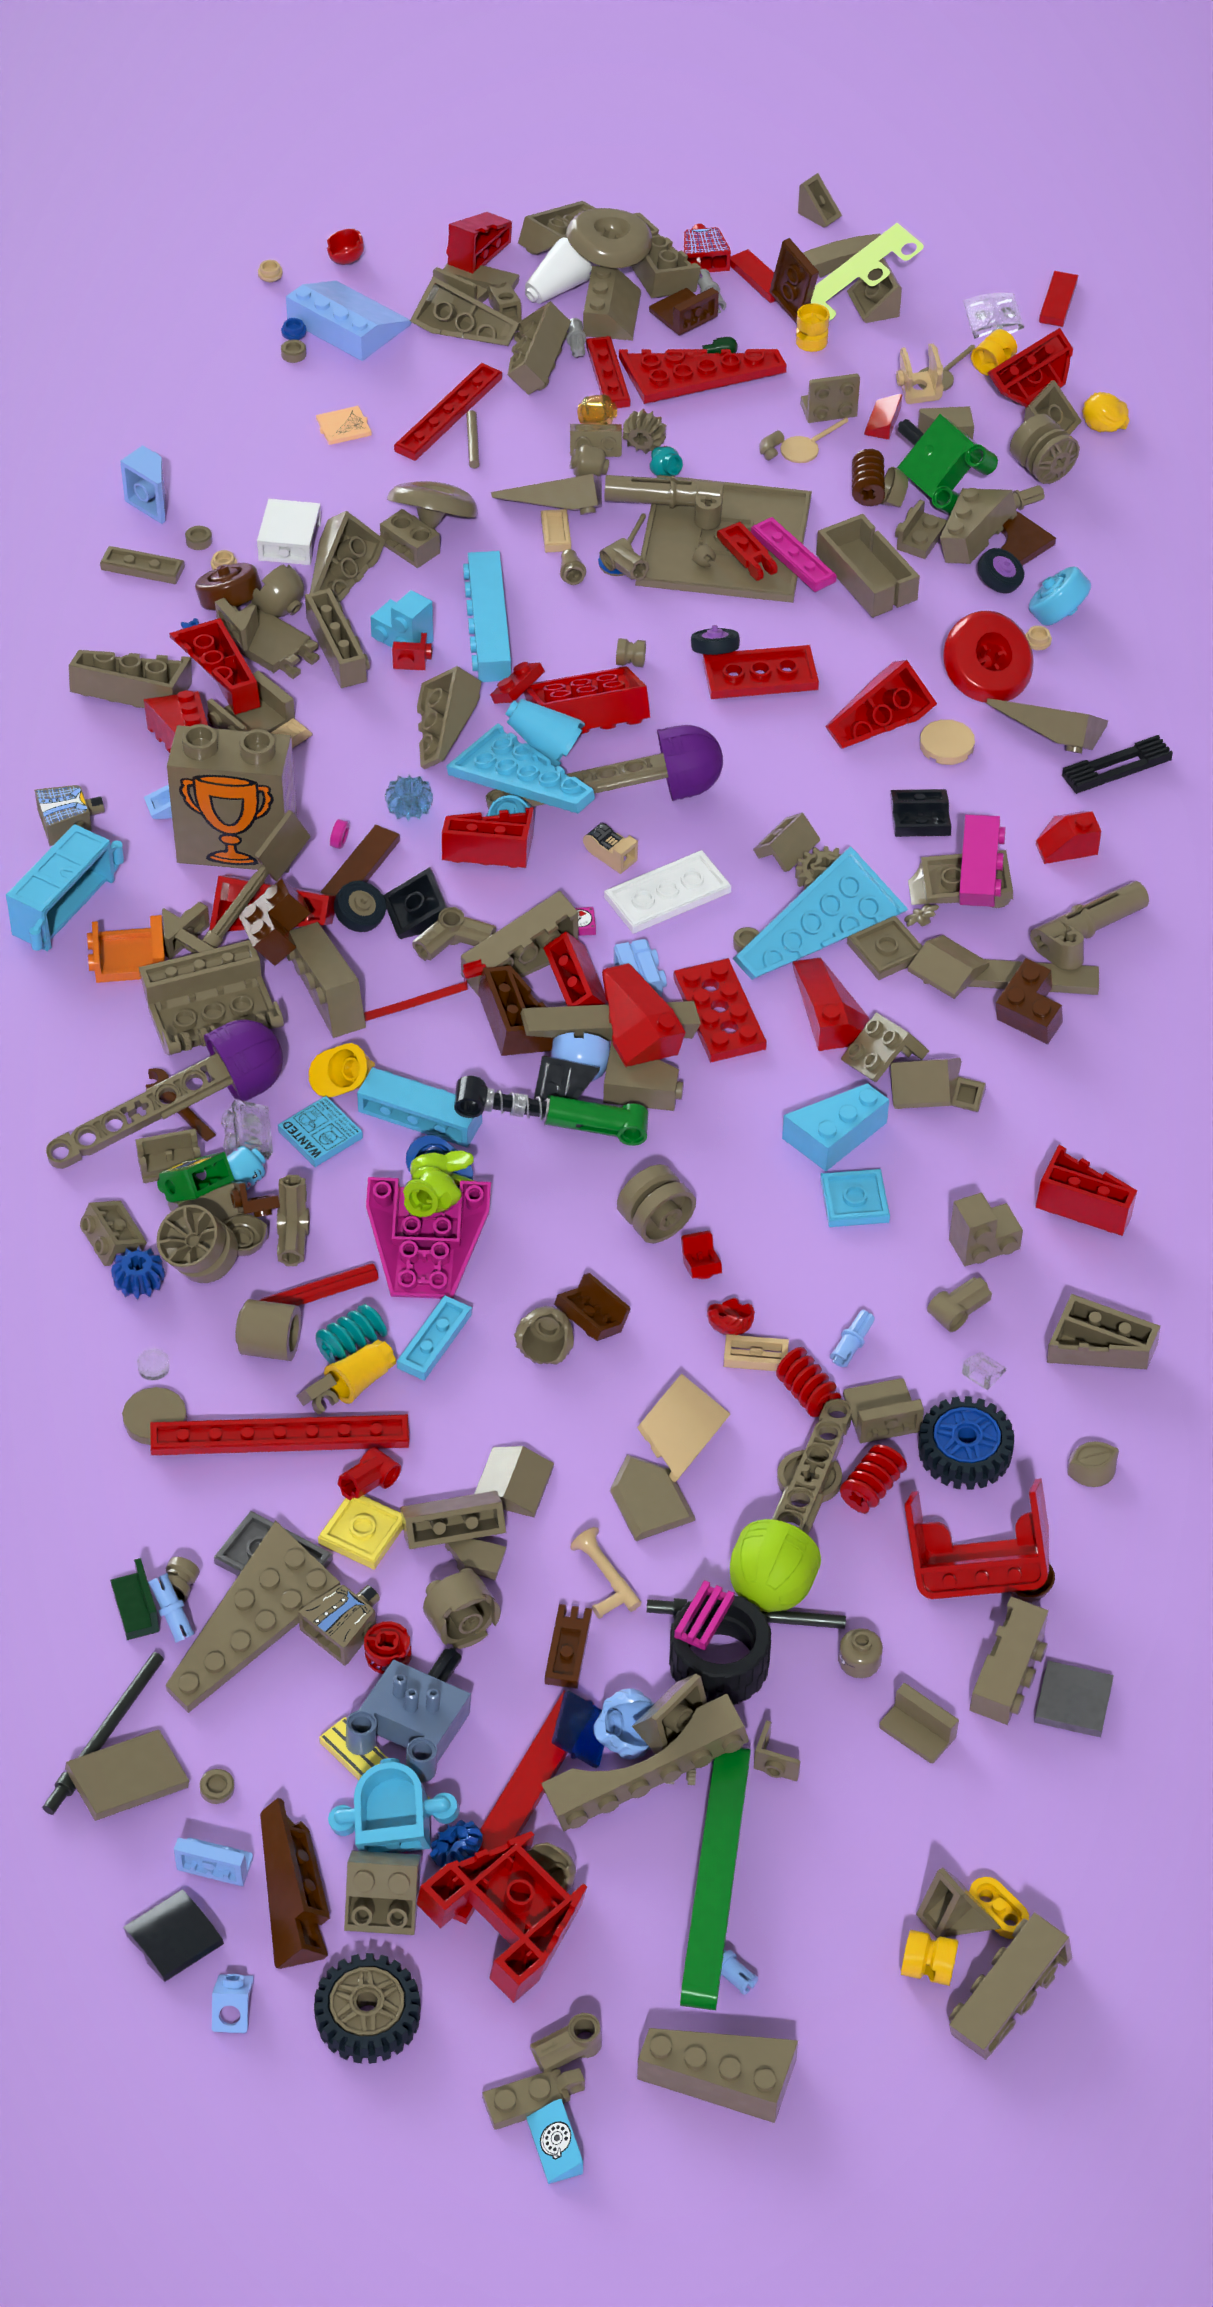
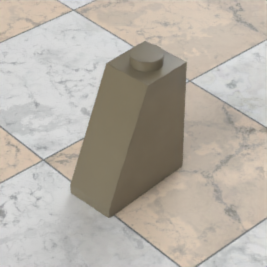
M611 1042L604 1079L603 1103L616 1105L634 1103L645 1108L674 1111L676 1099L682 1100L684 1082L678 1081L679 1069L661 1060L625 1067Z

